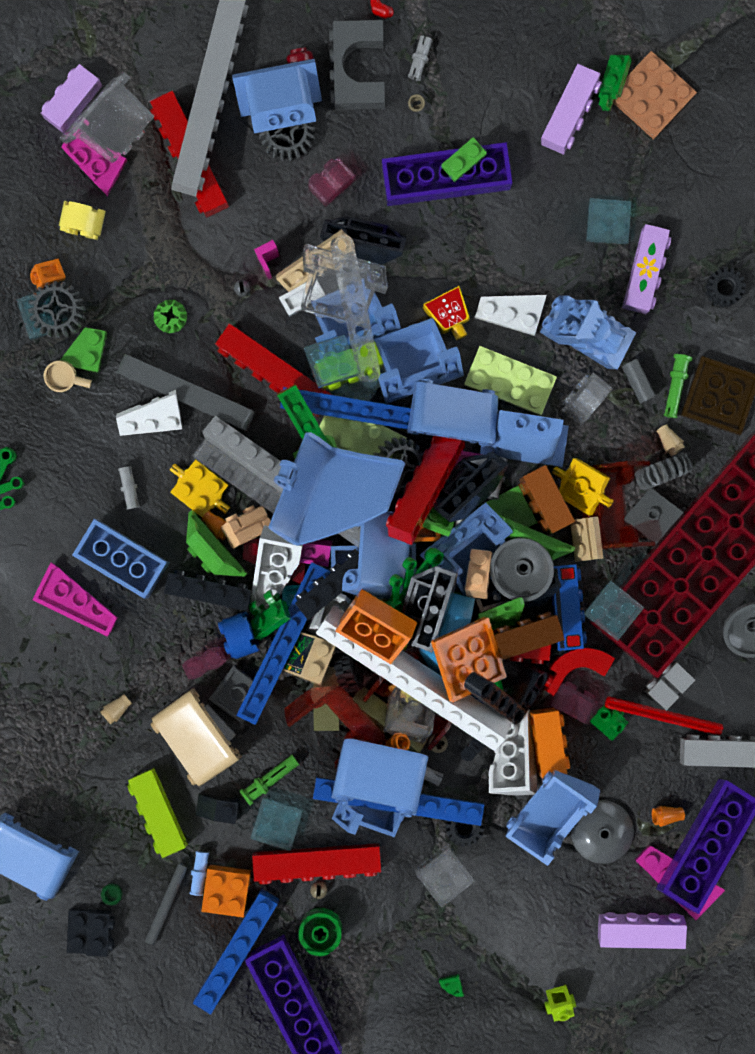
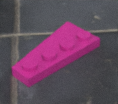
M53 562L50 563L32 599L107 637L110 635L118 619L115 614Z
M648 845L635 858L658 883L673 859L651 845ZM715 885L700 914L692 912L684 906L682 907L697 920L725 890Z

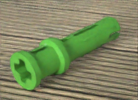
M674 354L673 356L675 362L673 371H670L672 381L663 415L665 417L677 419L684 381L689 377L687 372L689 362L692 361L691 356Z
M291 754L262 778H255L254 782L246 789H241L240 793L251 806L255 799L262 794H267L269 787L300 764Z

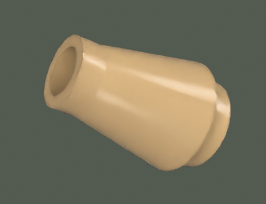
M667 424L656 431L666 453H669L670 456L676 455L685 448L683 445L684 441Z
M123 694L120 698L103 706L104 709L100 713L110 724L113 722L117 723L132 703Z

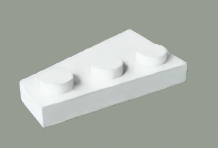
M547 295L481 297L475 318L534 336Z
M176 390L169 392V395L165 397L154 398L152 402L143 406L137 405L117 413L116 420L120 436L182 429Z

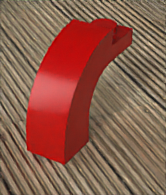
M587 647L565 651L549 665L548 668L555 673L548 676L545 683V691L554 696L565 676L573 669L580 667L590 668L605 677L615 658L603 651Z

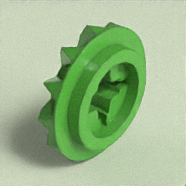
M165 300L158 304L154 311L156 326L166 333H175L181 330L187 321V312L184 306L175 300ZM172 309L173 315L178 317V319L171 318V320L168 323L167 317L162 315V313L168 314Z

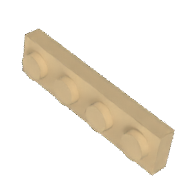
M341 229L276 275V279L290 292L355 249V244Z

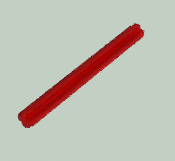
M607 697L605 701V707L716 735L722 734L723 725L613 697Z

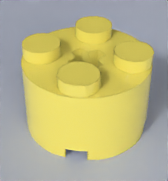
M64 201L59 222L60 230L73 235H78V232H80V235L86 238L98 240V236L101 235L106 211L101 209L94 210L88 205Z

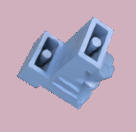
M559 295L553 301L552 310L549 316L544 319L540 333L558 344L570 345L607 369L617 370L636 334L631 328L624 327L620 322L616 321L613 316H608L606 314L607 311L601 310L598 301L575 300L570 296Z

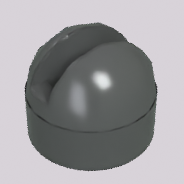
M241 279L234 284V291L238 296L246 297L251 291V286L248 281ZM240 283H243L244 292L242 293L240 291Z

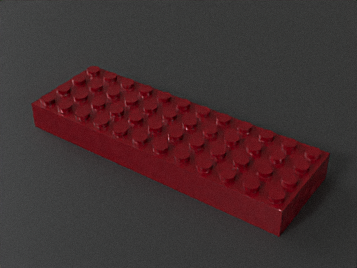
M755 432L750 434L684 511V515L661 542L654 546L590 621L653 677L659 678L755 565Z

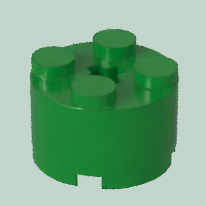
M315 908L305 914L300 924L299 941L308 953L315 956H325L330 954L340 944L342 924L336 913L327 908ZM319 928H322L324 931L322 935H318Z

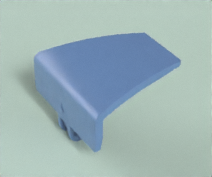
M306 432L294 463L288 460H281L279 473L273 479L278 486L283 488V491L269 524V529L289 543L299 546L365 523L388 511L405 462L398 459L335 448L315 434Z

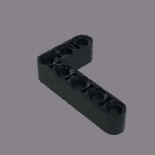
M527 663L521 669L507 693L477 672H472L468 675L464 687L490 709L512 722V724L517 725L522 721L545 685L548 674L531 663Z

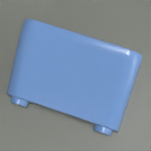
M421 379V382H416L414 385L407 433L433 435L469 441L470 443L478 442L481 446H493L496 440L498 396L495 395L493 390L483 389L482 392L437 385L433 384V380Z
M387 511L365 523L355 526L361 527L358 569H350L345 573L342 591L358 595L360 590L363 589L378 599L391 598L393 588L389 584L391 576L398 574L404 580L406 569L402 567V564L409 557L410 544L388 536L386 522L388 517L393 515L394 512ZM403 584L400 586L399 594L403 591Z
M345 739L340 752L331 798L336 799V802L348 804V801L353 799L396 807V811L403 817L415 816L428 757L412 751L355 739Z
M554 770L552 773L550 771L546 773L540 788L516 818L512 816L506 824L508 828L506 837L547 866L554 859L553 851L561 847L563 839L582 816H586L588 812L591 814L597 807L600 789L594 785Z
M5 812L0 815V874L36 892L37 897L42 900L53 899L56 897L79 851L72 847H69L68 850L61 849V844L55 845L21 827L19 822L14 824L13 819L15 817Z

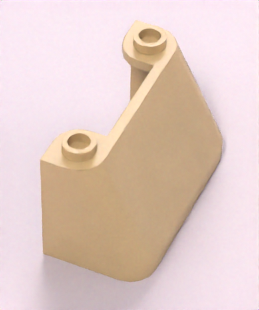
M193 688L151 718L153 721L151 726L157 734L160 733L189 773L187 778L193 786L197 784L200 787L240 760L242 755L237 748L229 747L232 743L226 739L205 709L204 703H198L200 702L198 698L200 695Z

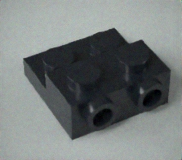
M69 909L66 953L107 957L114 948V938H111V930H114L115 917H112V910Z

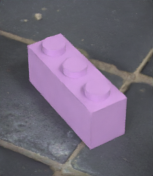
M80 64L76 68L71 69L67 76L68 79L64 84H60L56 88L53 98L46 101L42 107L41 114L45 120L64 134L102 87L100 80Z

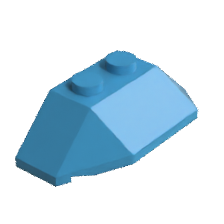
M454 593L439 637L470 624L474 598ZM419 648V652L428 667L441 676L434 650L431 653Z

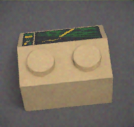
M301 632L282 671L322 686L337 647L324 639Z

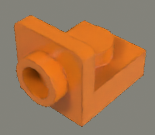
M59 259L35 264L30 273L31 281L37 286V289L38 287L44 288L47 282L53 284L54 281L60 282L66 278Z

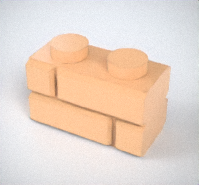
M254 505L242 511L243 515L238 517L237 514H234L225 519L227 523L221 526V529L227 537L231 548L234 549L260 536L264 525L269 526L271 520L267 517L263 506L257 508Z
M471 549L465 586L466 596L482 599L488 598L491 577L490 563L493 557L491 551Z

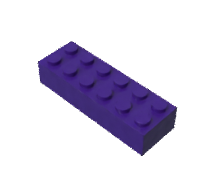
M507 142L483 145L482 148L487 152V155L456 182L443 170L441 164L459 149L382 159L387 206L510 190L512 177Z
M718 779L656 889L690 911L700 914L755 816V798L729 781Z
M283 934L249 952L245 957V962L292 1054H342V1046L285 935Z

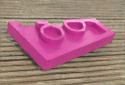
M71 129L61 148L108 197L127 159Z

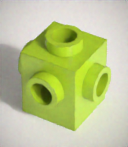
M566 985L546 990L548 1001L544 1002L547 1014H552L554 1022L566 1021L570 1017H574L573 1008L576 1007V1002L573 994L569 995Z

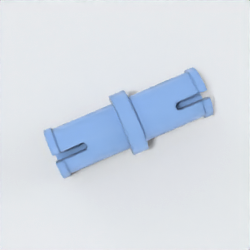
M196 851L194 870H191V875H193L191 895L203 896L209 852Z

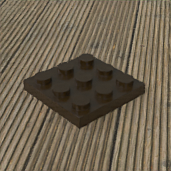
M701 356L680 416L741 436L755 396V374Z

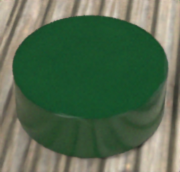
M116 883L107 884L101 891L102 901L110 906L116 905L123 896L122 888Z

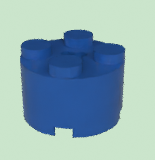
M247 611L224 618L221 622H218L219 630L227 640L224 642L225 650L234 659L260 651L257 647L259 642L254 638L251 623H248L247 620L250 618Z

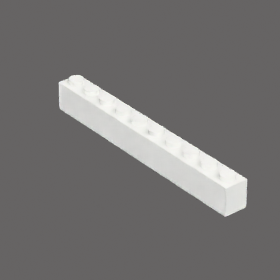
M336 606L331 608L318 628L317 635L495 751L506 739L512 722L471 695L455 702L449 701L442 676L404 651H401L392 664H389L335 632L344 612Z

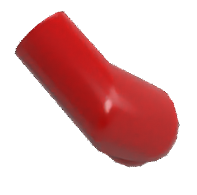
M370 0L373 14L383 19L393 16L394 10L392 7L381 3L380 0Z

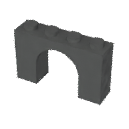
M383 20L333 21V29H329V42H333L334 49H330V62H334V70H330V83H334V90H330L331 103H335V110L385 109L384 82H357L351 79L343 69L344 60L352 51L361 48H383Z

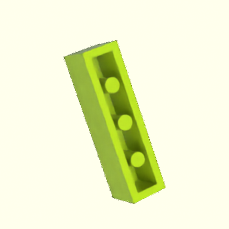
M155 768L130 778L127 785L131 796H135L138 802L136 804L137 811L140 816L143 815L146 823H144L147 833L153 836L155 841L153 842V847L156 853L164 858L186 848L188 843Z

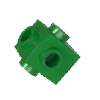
M605 705L590 720L611 741L629 723L623 717L624 712L606 708Z

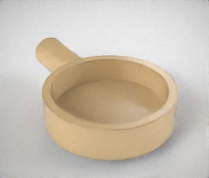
M65 360L53 361L44 371V381L53 391L65 392L74 384L86 388L91 387L92 380L78 377L72 364Z

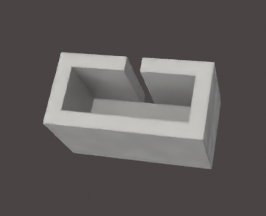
M672 662L659 678L656 679L654 677L647 683V689L644 692L662 709L667 711L679 698L677 694L679 692L683 694L695 679L677 662Z

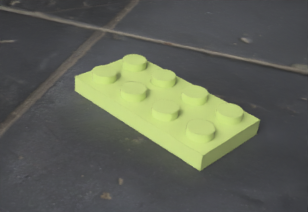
M479 346L464 386L482 392L483 389L493 390L499 400L541 416L557 377Z
M324 416L320 424L324 435L333 436L339 449L374 455L373 453L375 452L380 453L378 446L385 447L384 441L386 440L391 442L392 438L399 440L400 437L407 439V437L378 424Z

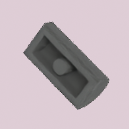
M638 359L622 366L640 404L655 397V393Z

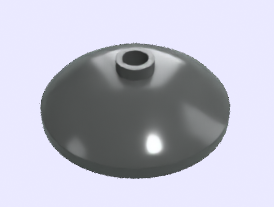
M514 538L503 543L493 554L490 563V575L496 589L505 597L511 600L522 597L524 602L531 601L543 595L551 585L554 577V564L547 549L537 541L529 538ZM521 564H526L528 570H522Z
M755 602L744 604L735 609L728 616L723 626V638L727 647L733 653L747 658H755Z
M598 800V805L591 814L588 812L586 816L583 815L572 828L570 834L574 847L584 858L595 863H610L621 858L629 850L633 841L634 828L629 814L620 805L609 800ZM606 830L608 835L601 837V832Z

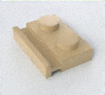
M598 517L576 519L571 524L573 547H575V562L603 559Z

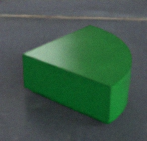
M459 974L439 978V983L446 992L456 997L464 996Z

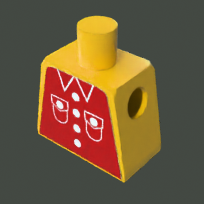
M459 286L423 304L424 311L430 319H434L437 328L442 334L452 331L456 340L467 335L462 324L469 321V314Z

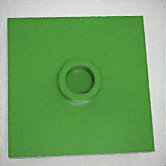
M519 486L499 495V500L485 502L498 515L521 525L530 527L537 523Z

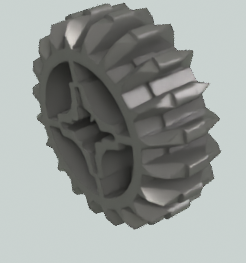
M313 122L285 127L290 132L291 140L289 136L284 134V128L278 129L272 136H270L271 130L261 132L259 137L264 139L261 144L263 147L267 146L266 152L271 153L273 151V158L280 154L281 161H284L285 156H288L289 161H292V155H296V158L300 159L299 152L306 155L307 150L305 147H312L310 141L315 140V135L311 133L315 132V127L311 126ZM304 129V135L299 143L296 144L294 139L295 136L300 134V131ZM276 142H285L289 145V147L279 146L276 144Z
M54 281L53 287H51L47 282L45 283V290L42 287H38V290L41 292L39 295L32 293L36 300H29V304L34 306L28 309V312L33 314L29 319L36 321L33 326L36 329L40 328L39 332L41 334L47 332V336L51 338L55 332L56 338H60L61 332H63L64 336L68 337L69 333L67 330L70 329L75 333L76 330L73 326L76 324L78 327H81L82 324L78 319H85V316L80 312L86 311V308L79 306L85 301L83 298H78L80 296L79 291L73 292L74 287L72 285L67 288V284L62 282L59 287L58 282ZM60 294L70 297L73 306L62 304ZM51 296L50 303L43 305L44 301ZM56 306H59L61 308V311H58V314H55L53 312V309ZM72 313L69 320L62 324L64 316ZM41 314L51 315L54 326L46 324Z
M400 437L399 440L392 438L391 442L388 440L384 441L385 447L378 446L380 453H373L374 456L386 458L393 454L392 459L405 462L394 494H398V492L404 494L406 484L414 478V470L417 465H421V457L424 454L423 451L419 450L420 446L418 444H413L414 442L410 439L406 441V438ZM406 451L410 455L411 464H409L407 461Z
M686 453L675 455L637 470L635 473L636 482L641 490L650 489L692 471V463Z

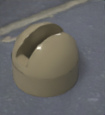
M415 94L408 100V107L413 112H419L425 106V100L421 95ZM421 101L420 105L411 106V103Z
M322 881L314 882L310 889L311 895L316 899L324 898L327 894L326 884ZM317 886H321L320 896L316 895Z

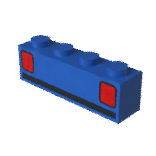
M576 565L554 566L562 588L551 597L553 614L558 616L565 640L555 643L556 650L584 649L583 644L587 643L586 632L582 631V623H585L584 611L580 610V602H583L582 589H578V581H581L580 568L577 569Z

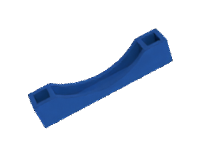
M261 888L226 949L193 1001L194 1005L211 1015L278 905L279 899Z

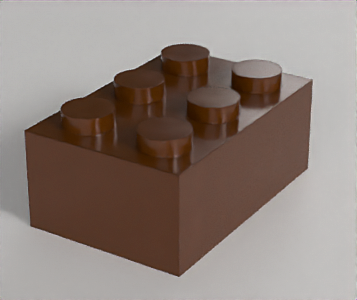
M544 612L536 615V620L530 621V619L526 618L516 621L517 626L514 627L504 625L495 628L494 637L501 659L504 660L565 640L558 616L551 614V612Z

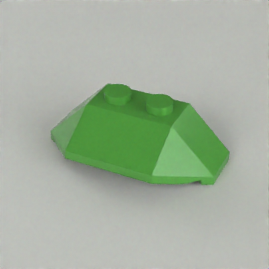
M191 510L188 513L186 543L190 546L187 550L194 558L198 556L203 561L201 566L208 574L212 572L215 575L247 576L246 570L221 541L213 535L201 518Z
M500 516L513 532L505 538V541L514 538L535 540L547 549L552 560L575 550V547Z

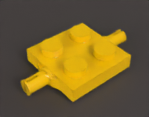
M573 458L566 471L557 466L553 469L555 471H552V474L561 478L559 491L564 501L587 515H593L599 502L607 507L612 505L613 499L604 495V490L610 479L607 475L578 458Z
M197 459L185 471L176 464L172 465L170 471L179 478L170 493L201 517L214 507L220 509L224 514L228 512L227 510L230 507L221 499L229 484Z

